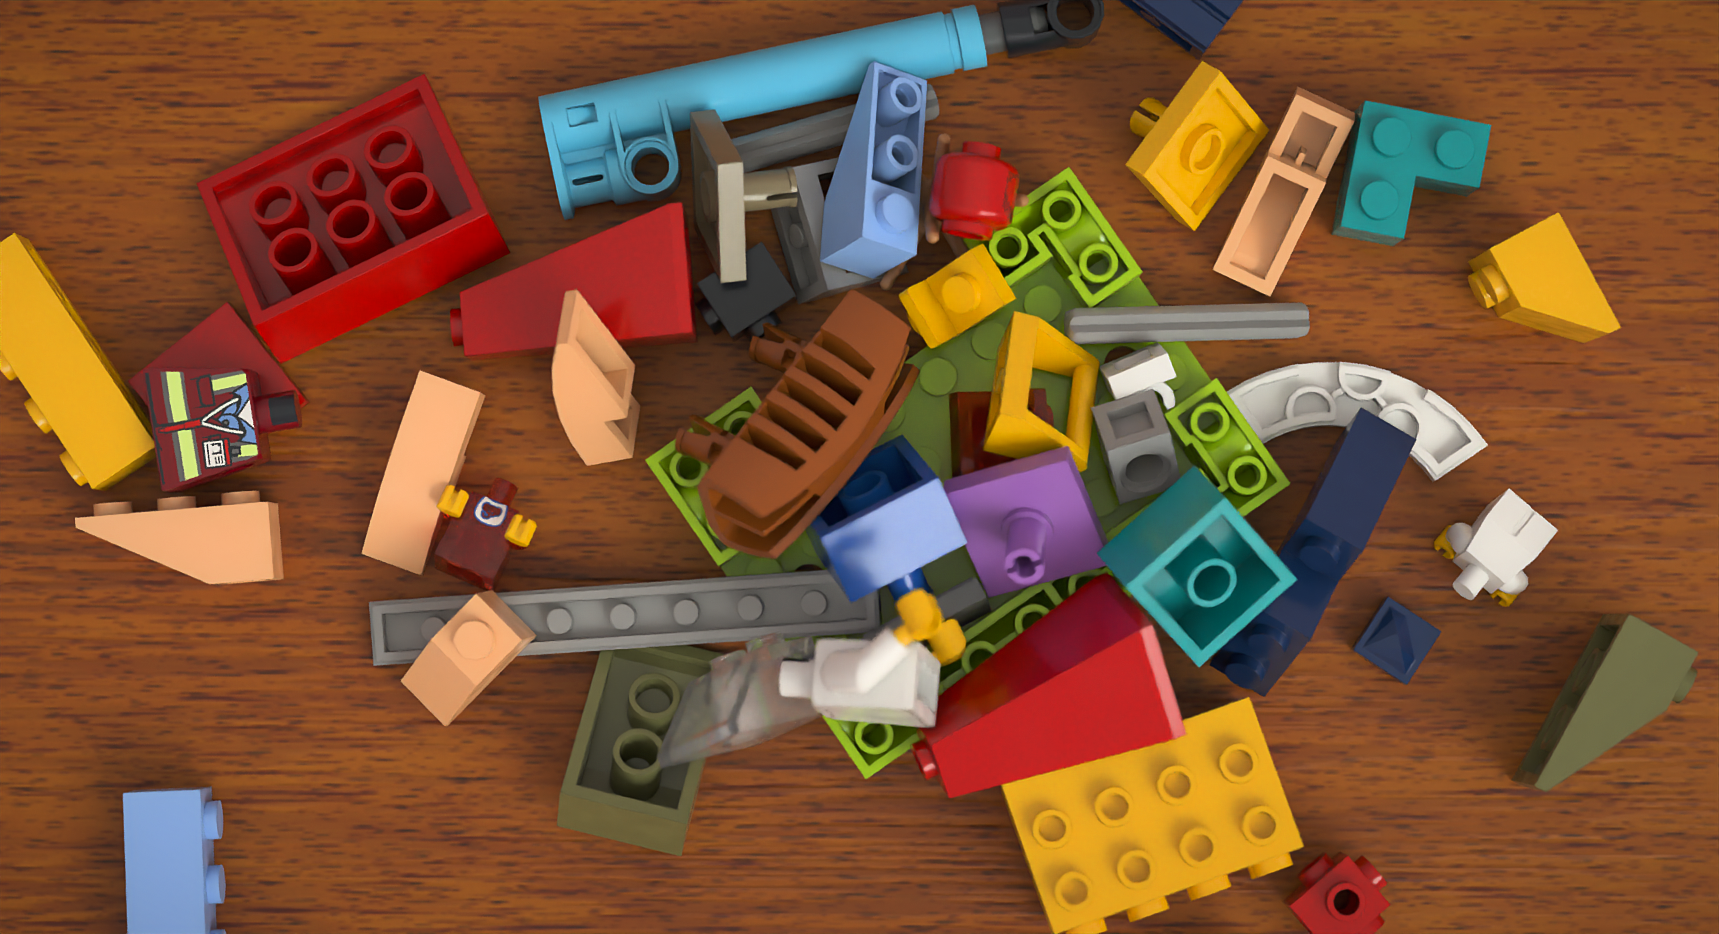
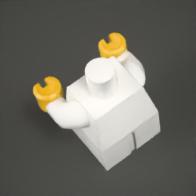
M1507 489L1489 503L1472 526L1465 523L1447 525L1433 543L1437 551L1443 548L1446 551L1443 556L1447 559H1453L1452 561L1463 570L1453 582V587L1466 599L1473 600L1480 590L1484 588L1493 599L1497 595L1501 598L1499 601L1501 606H1510L1528 586V577L1522 569L1540 554L1558 531L1511 489Z

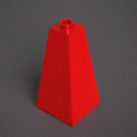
M682 202L666 204L459 292L461 308L450 310L453 346H464V356L471 361L555 354L565 292L572 290L579 291L622 348L698 342L689 222Z
M1105 572L1091 579L940 694L937 701L935 728L915 727L920 741L910 744L918 769L925 781L935 777L947 796L953 798L1171 741L1186 735V731L1153 624L1109 573Z

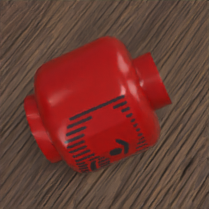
M964 141L961 152H950L938 159L930 194L929 211L935 219L942 222L941 231L943 233L966 239L990 241L993 237V231L1003 230L1011 224L1020 178L1019 172L1011 163L1000 159L1002 150L1000 147L982 142Z

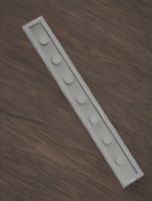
M828 570L496 593L537 635L517 656L867 633L882 625L880 588L851 603ZM475 594L369 602L373 666L414 663L429 641Z

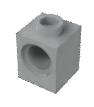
M1154 389L1091 407L1103 459L1120 504L1166 491L1180 479L1171 434Z

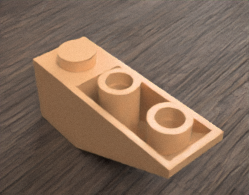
M259 491L222 493L221 506L197 507L196 496L157 499L158 511L133 513L132 502L94 504V516L75 518L76 528L208 584L223 585L284 579L278 503L260 502Z

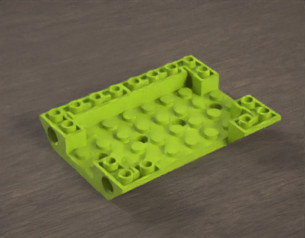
M1070 167L1028 194L1029 203L1027 206L1014 207L1011 224L1003 230L993 231L992 240L963 239L968 250L984 244L1017 299L962 335L934 349L927 346L904 362L916 366L920 373L904 403L873 449L903 435L939 477L943 489L945 480L1019 460L983 450L997 350L1014 311L1040 317L1064 334L1065 313L1074 308L1159 306L1139 278L1142 270ZM1184 341L1158 342L1168 353L1177 376L1165 381L1175 396V406L1167 410L1160 400L1159 393L1154 392L1171 434L1180 478L1195 466L1231 503L1238 513L1244 517L1291 483L1217 378L1211 381ZM1157 342L1078 345L1096 357L1101 366L1104 364L1107 354L1114 349L1126 348L1135 352ZM1032 368L1027 410L1065 435L1073 378ZM1100 369L1095 406L1115 400L1106 387ZM750 387L704 420L727 430L731 434L737 435L762 401L753 388ZM1093 418L1087 469L1079 473L1109 542L1165 491L1123 504L1119 503L1103 459ZM676 439L645 460L716 564L721 567L727 577L795 572L796 569L807 564L816 565L823 570H827L817 556L806 531L776 559L746 554L724 545L708 524L697 489L702 477L711 466L690 456L678 453L675 449ZM965 545L921 567L935 596L971 577L973 579L977 578L986 594ZM1104 566L990 598L987 596L992 611L961 627L966 638V651L958 661L940 667L938 696L1094 577L1108 572L1128 597L1132 594L1109 567ZM887 585L881 587L882 624L900 614L894 605L895 601ZM865 633L771 639V641L783 658L815 659L818 640H861ZM925 646V648L931 653L932 650L930 646ZM820 713L865 779L911 749L910 744L920 741L915 726L835 720L827 718Z

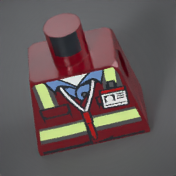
M244 368L143 369L162 491L171 493L186 491L271 461L268 433L302 427L301 407L296 390L262 395L258 374L253 370Z

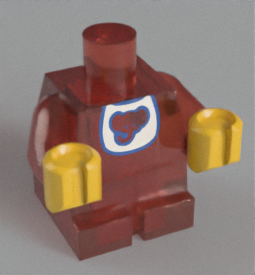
M495 478L487 496L474 491L469 495L462 489L460 492L454 490L455 486L447 485L436 507L450 524L434 553L435 569L485 591L493 590L495 592L509 562L512 549H527L537 524L531 519H528L527 522L524 521L519 511L510 507L518 487L507 480Z

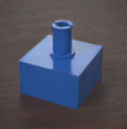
M903 435L872 449L846 484L805 530L817 556L851 603L887 585L895 601V607L902 597L919 589L924 590L927 595L930 594L935 597L934 591L929 586L921 567L968 543L939 477Z

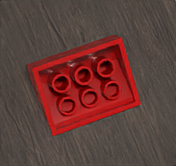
M425 74L196 183L252 323L280 364L510 254V250L489 204Z

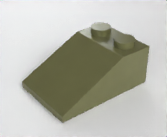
M1603 614L1513 776L1512 781L1523 787L1547 792L1666 711L1672 701L1679 704L1686 697L1696 679L1697 670L1691 667L1699 652L1631 614Z
M689 645L601 650L560 791L557 826L681 856L731 656Z

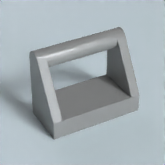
M838 158L793 167L797 179L798 192H792V194L796 193L798 197L797 207L771 209L798 304L880 282L885 274L883 273L872 279L854 272L846 273L845 269L820 262L825 199L819 181L833 177ZM905 265L899 276L908 273L907 265Z

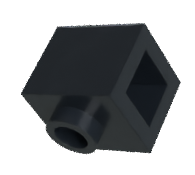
M760 242L746 251V280L721 283L716 272L697 283L705 297L696 302L695 305L715 336L726 329L734 342L744 335L751 342L753 336L759 338L765 336L762 324L768 322L779 327L783 323L777 314L797 302V295L764 244Z

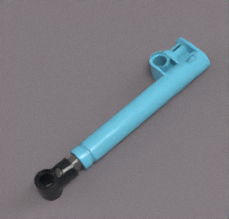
M1008 0L997 3V11L978 15L975 5L951 9V13L943 14L940 11L538 96L549 157L564 220L574 218L575 208L611 200L618 206L642 200L660 201L670 197L681 181V164L674 132L690 129V112L715 109L721 122L858 94L861 91L868 66L874 61L922 79H929L953 74L956 69L963 68V71L986 67V55L1003 51L1006 52L1009 59L1061 47L1067 49L1080 48L1089 44L1096 37L1104 17V3L1102 0ZM1068 1L1079 2L1089 10L1091 23L1081 30L1065 28L1058 20L1057 9ZM648 154L661 155L669 162L667 176L655 185L640 183L634 175L637 162Z

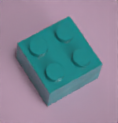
M1195 466L1187 471L1096 553L1198 667L1206 662L1297 580L1231 503Z

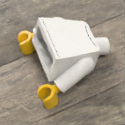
M919 589L905 595L896 603V608L904 623L897 629L893 630L890 627H886L872 641L820 639L816 644L815 659L785 657L780 669V693L782 697L811 698L812 707L830 719L935 728L940 667L952 664L963 657L966 651V638L957 620L950 619L943 622L942 613L934 596L927 595L924 590ZM927 639L932 652L930 653L919 642L911 641Z

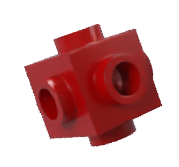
M1324 852L1313 859L1296 876L1302 884L1282 901L1310 934H1375L1385 923L1380 914L1391 905L1379 892L1388 883L1363 855L1353 862L1348 855L1342 852H1338L1333 858H1330ZM1346 889L1348 894L1346 903L1342 907L1335 908L1334 898L1336 894Z

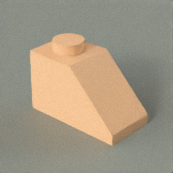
M493 590L476 593L429 641L401 679V682L444 726H448L537 635Z

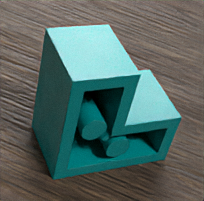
M1365 100L1354 111L1355 121L1351 127L1331 234L1394 246L1405 237L1414 187L1469 196L1480 188L1491 125Z

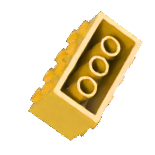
M1249 697L1182 720L1186 735L1177 739L1001 785L1004 802L1051 934L1063 932L1066 934H1099L1108 930L1104 918L1126 910L1129 921L1133 922L1169 909L1165 896L1187 889L1192 901L1231 887L1227 875L1247 868L1252 880L1293 865L1289 853L1304 846Z

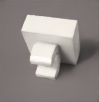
M1158 342L1099 367L1106 387L1115 400L1154 389V391L1159 393L1160 400L1167 410L1175 406L1174 393L1165 381L1177 376L1168 353Z

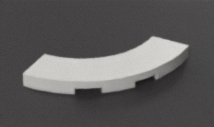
M1314 362L1290 365L1260 374L1227 391L1263 444L1279 435L1302 428L1316 426L1346 428L1359 409L1363 408L1417 439L1409 456L1423 469L1432 482L1488 446L1474 426L1436 393L1429 389L1426 390L1408 379L1395 375L1391 371L1369 365L1348 362Z

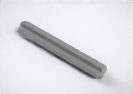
M927 84L925 121L935 119L939 115L940 110L935 90L930 84ZM856 104L731 139L743 161V173L843 145Z
M1304 303L1074 308L1067 311L1064 316V334L1076 344L1286 339L1304 337L1308 334L1310 328L1309 310Z

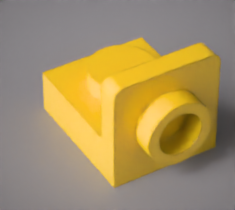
M984 244L970 249L927 279L907 288L899 294V299L907 311V317L912 328L923 337L931 349L962 335L1017 299Z

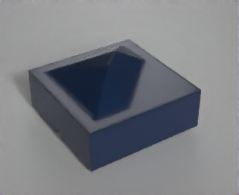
M1387 596L1384 597L1350 650L1403 685H1407L1441 631Z

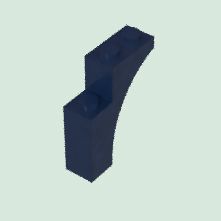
M1359 409L1336 440L1313 488L1275 554L1297 580L1214 654L1209 664L1211 667L1225 674L1237 686L1251 689L1265 697L1310 641L1339 580L1363 552L1417 439L1367 410Z

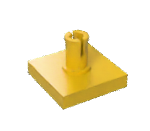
M1203 61L1168 108L1153 97L1146 98L1139 104L1143 110L1152 115L1148 118L1136 110L1132 114L1130 129L1132 133L1139 137H1144V140L1125 164L1176 221L1193 231L1197 229L1269 132L1268 127L1223 73Z

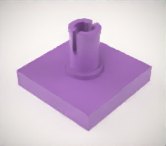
M1068 446L944 481V491L968 542L965 546L988 598L1107 566L1096 553L1108 543V540Z

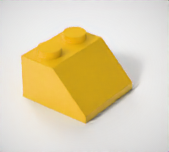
M1559 212L1468 261L1474 273L1468 275V281L1475 297L1484 309L1493 307L1499 318L1581 343L1589 342L1621 328Z

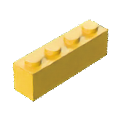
M16 233L0 242V370L10 381L16 377L19 378L31 398L24 402V405L38 427L46 434L54 430L66 448V451L59 455L60 459L76 483L80 486L89 483L92 489L106 491L156 457L151 421L30 240Z

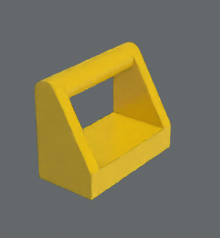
M1014 311L997 350L983 450L1022 459L1068 446L1078 471H1085L1088 465L1093 424L1091 407H1095L1100 367L1099 360L1040 317ZM1032 368L1073 378L1065 435L1027 410Z

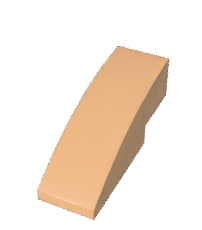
M1297 86L1213 267L1214 271L1271 296L1355 121L1354 112Z
M572 290L565 292L552 365L553 395L559 419L571 444L587 466L633 458L640 405L631 394L635 364L579 291Z
M419 371L387 464L361 554L423 576L445 513L440 511L436 505L445 486H456L466 459L464 453L486 395Z

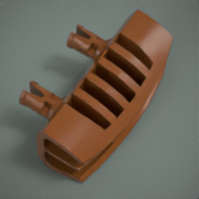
M853 289L847 293L809 343L778 329L776 325L768 322L762 324L766 340L753 336L749 346V357L752 361L763 363L784 373V375L746 421L737 435L731 434L727 430L707 422L703 417L695 414L689 416L693 432L685 431V429L681 428L678 430L675 440L677 452L711 466L702 477L697 489L709 526L721 542L730 548L763 558L776 559L815 520L861 465L899 411L920 373V370L913 364L904 363L909 351V345L906 344L911 327L880 304Z

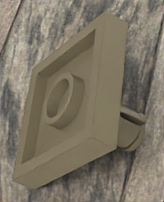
M716 110L690 112L694 229L721 283L746 280L744 212L783 207L796 208L798 197L796 193L792 194V192H798L795 171L792 166H786L783 169L743 173V161Z

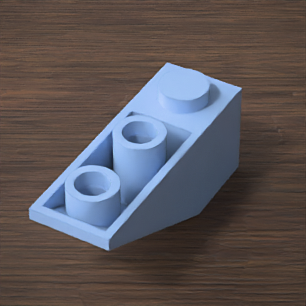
M875 61L869 64L824 201L820 262L874 279L917 255L927 80Z

